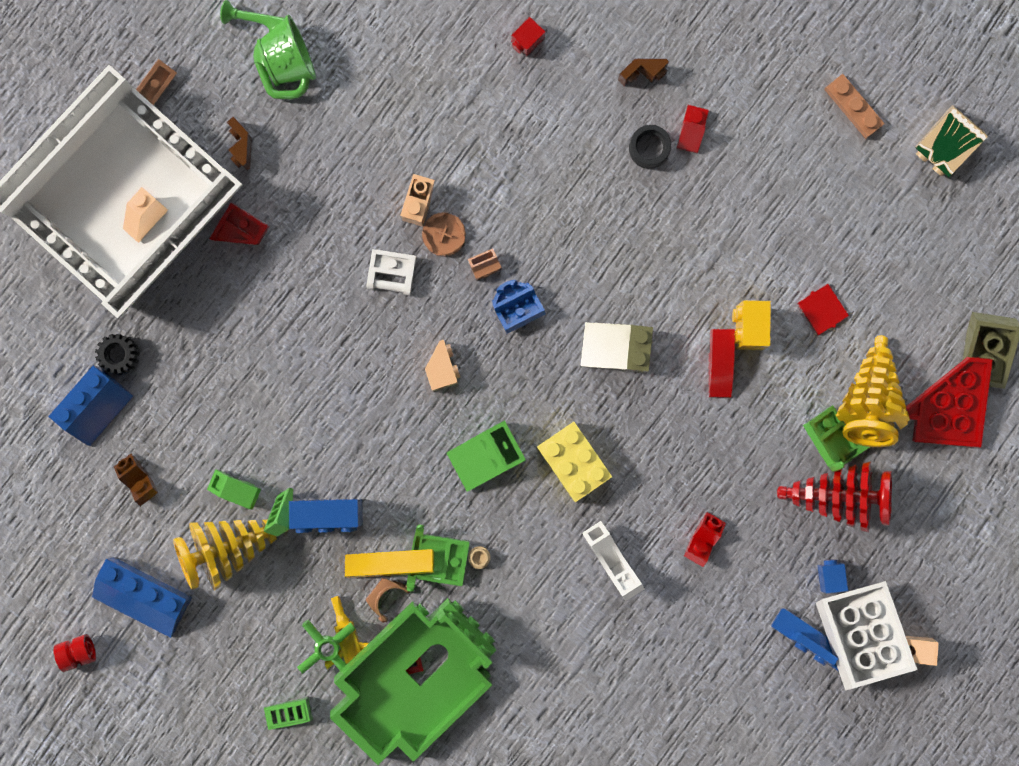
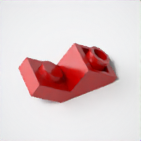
M706 512L689 541L684 557L704 567L713 546L721 538L726 523Z

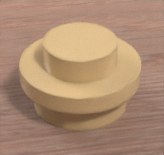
M482 546L474 547L468 555L470 565L476 569L485 568L490 562L489 551Z

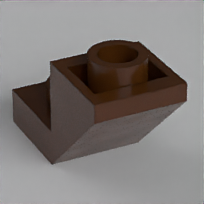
M635 58L619 74L618 81L623 86L628 82L633 83L639 77V71L651 83L656 78L660 80L668 72L666 68L669 61L667 59Z
M232 117L227 121L231 127L229 132L238 142L229 149V152L233 155L230 159L238 168L243 166L248 171L251 166L252 137Z
M132 453L126 458L121 459L114 466L118 479L130 489L134 501L140 507L158 493L153 480Z

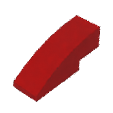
M735 329L710 330L709 397L731 398Z

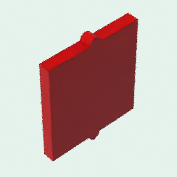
M829 284L815 292L811 291L809 296L797 303L817 335H820L829 328H835L837 323L849 316Z

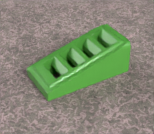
M289 487L276 497L264 532L278 537L289 530V501H293V488Z
M308 697L264 707L268 730L311 722L313 719ZM297 706H301L303 717H299ZM290 707H292L294 719L290 718V713L288 709ZM280 709H284L285 721H282ZM275 710L277 723H273L271 711Z

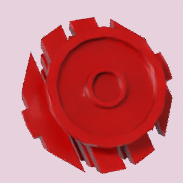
M867 462L862 465L861 490H858L857 465H854L848 469L847 490H844L843 487L844 474H842L843 469L834 472L833 489L829 488L830 477L828 473L821 474L819 488H815L816 481L814 476L807 479L806 488H802L801 480L794 482L793 488L779 486L777 488V497L784 500L792 499L793 505L798 507L801 506V500H806V510L814 512L815 501H820L819 513L825 517L828 516L829 501H832L833 520L840 523L843 515L842 504L846 502L847 525L853 528L856 525V504L860 503L861 531L869 532L871 504L880 506V522L883 525L890 526L892 472L884 471L882 473L880 490L872 491L871 462Z

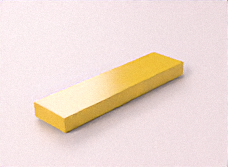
M433 549L345 554L346 578L434 573Z

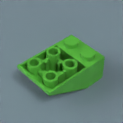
M505 420L446 453L467 492L526 460Z

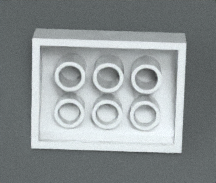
M886 581L816 602L832 653L839 658L836 665L845 691L917 670Z

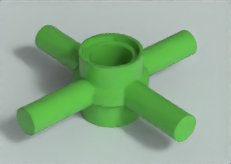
M310 620L302 624V627L316 643L314 646L315 652L297 667L302 674L305 673L320 659L325 661L331 660L341 671L347 664L338 655L339 643L356 630L350 622L333 637L322 636ZM324 644H332V649L329 652L324 653L321 651Z

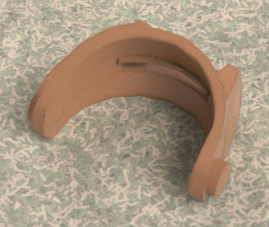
M382 577L381 581L369 596L366 597V602L380 616L378 619L384 623L388 619L378 609V601L381 595L392 588L402 589L408 594L410 592L407 591L406 584Z

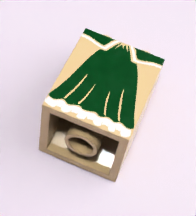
M952 105L915 146L918 150L916 155L924 162L927 160L931 161L935 165L932 169L940 176L946 174L950 177L988 136Z

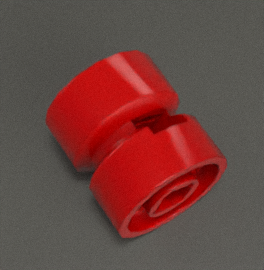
M88 634L73 638L72 642L67 640L54 645V658L62 672L78 667V664L83 666L96 661V650Z

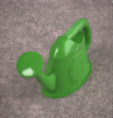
M225 0L220 9V18L223 24H228L232 19H242L263 24L269 29V32L264 37L257 40L253 52L254 63L267 94L274 99H296L304 95L309 87L310 79L315 80L316 74L305 42L292 17L287 15L283 18L235 9L229 0ZM271 80L275 86L283 83L301 82L296 90L278 91L274 89Z

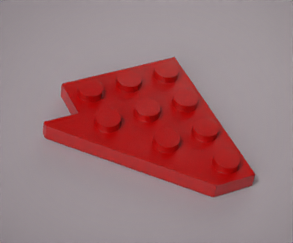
M966 357L906 406L909 419L915 420L912 441L969 447L982 446L993 359Z

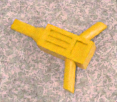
M339 595L332 597L331 601L336 614L337 624L334 629L337 634L350 622L353 626L354 623L353 620L349 621V618L344 613ZM355 630L339 643L341 649L338 655L341 658L344 657L347 664L369 643L359 642ZM331 660L325 661L327 670L334 665Z

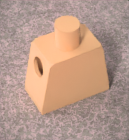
M905 636L908 645L911 646L910 651L915 663L937 666L938 642L936 640L926 637Z

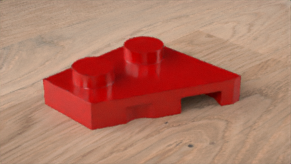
M230 203L209 239L213 241L259 245L270 226L236 204Z

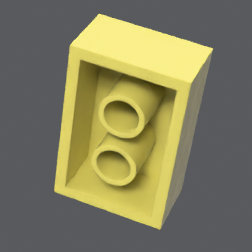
M572 422L537 446V449L574 502H577L612 478L575 422Z

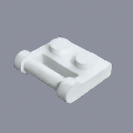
M372 249L366 288L374 290V288L404 292V295H411L416 256ZM376 273L406 277L405 284L375 279Z

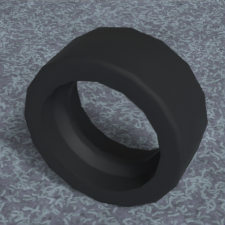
M645 125L634 132L629 143V153L631 159L638 166L645 169H653L661 166L667 160L672 142L669 134L663 128L657 125ZM647 134L657 136L663 144L661 155L655 159L642 157L637 149L639 139Z

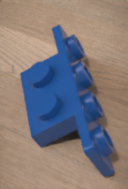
M782 608L771 624V627L795 642L794 647L805 654L807 651L814 655L813 659L823 666L828 664L839 672L836 665L839 658L833 655L827 636Z

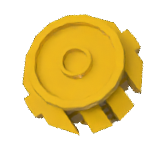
M879 335L875 338V347L869 349L866 359H863L859 373L854 378L856 384L851 383L848 393L842 400L843 404L839 407L836 414L837 419L844 421L846 424L843 428V436L850 442L867 447L895 445L899 440V434L893 422H896L901 430L910 421L902 389L898 385L900 382L898 375L895 373L896 366L892 361V351L886 348L888 347V338Z
M268 519L262 520L263 527L261 528L256 520L248 521L250 532H247L241 520L233 521L236 537L226 521H219V530L224 542H222L213 522H204L207 539L197 522L189 523L191 536L197 552L190 553L187 544L181 537L174 538L173 544L190 588L193 590L200 585L196 570L198 565L202 564L206 577L215 591L221 586L216 564L225 581L232 578V569L227 554L236 572H239L244 567L239 549L242 550L244 557L247 558L249 563L255 558L252 544L255 545L260 553L266 548L264 539H268L270 544L277 540V536L264 532Z

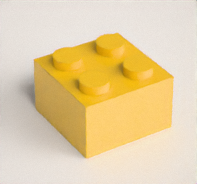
M743 300L736 306V309H733L732 321L736 322L735 350H763L770 346L771 301Z

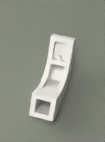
M601 521L582 533L625 601L645 590Z

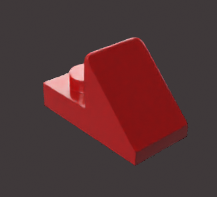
M687 105L677 149L698 153L706 129L708 109Z

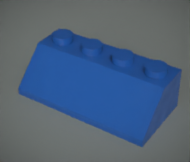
M115 557L107 558L95 579L92 598L172 638L192 599L191 596Z

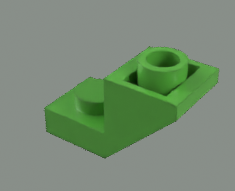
M215 469L207 488L208 491L218 497L253 510L261 491L255 485L233 478Z

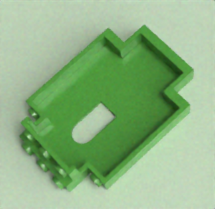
M447 598L430 616H427L429 612L421 603L416 605L412 601L334 676V684L347 696L330 711V719L377 765L397 746L414 762L492 686L491 674L486 669L492 664L490 656L496 651L493 644L495 640L488 632L483 634L478 629L480 625L472 616L467 618L462 613L464 608L456 600L452 602ZM432 645H443L448 651L446 661L424 683L419 685L406 670Z

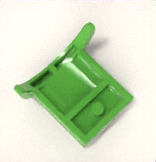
M833 405L809 420L803 427L832 472H836L845 468L846 463L870 447L857 445L848 441L843 436L845 424L837 419V410Z
M417 525L412 550H434V573L408 574L407 591H414L416 579L462 586L470 541L423 534L424 525Z

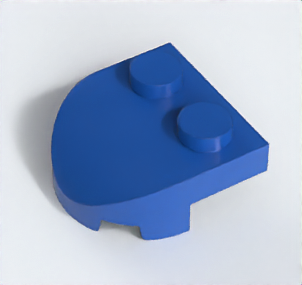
M510 280L503 283L497 288V293L494 300H492L497 317L507 334L546 315L545 309L539 301L534 288L527 282L525 284L517 282V280Z

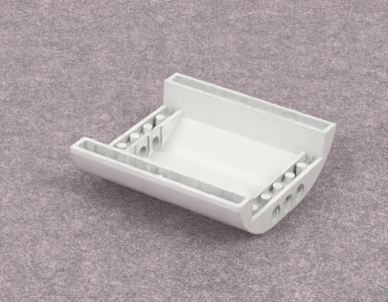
M108 65L0 180V212L11 217L96 294L103 301L101 304L120 319L243 185L133 88L125 78ZM142 187L165 206L168 211L138 243L123 229L127 203Z

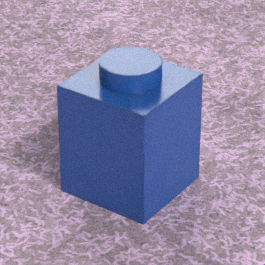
M837 559L824 560V564L817 565L821 592L827 594L848 591L845 564L837 562Z

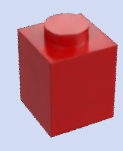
M529 17L511 35V45L519 54L523 53L525 56H528L545 39V31Z

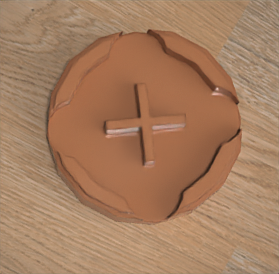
M442 212L434 214L426 221L422 237L424 245L430 252L437 256L446 257L454 255L462 248L465 243L466 232L464 224L458 217Z

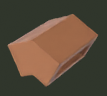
M493 249L468 259L476 281L502 270Z

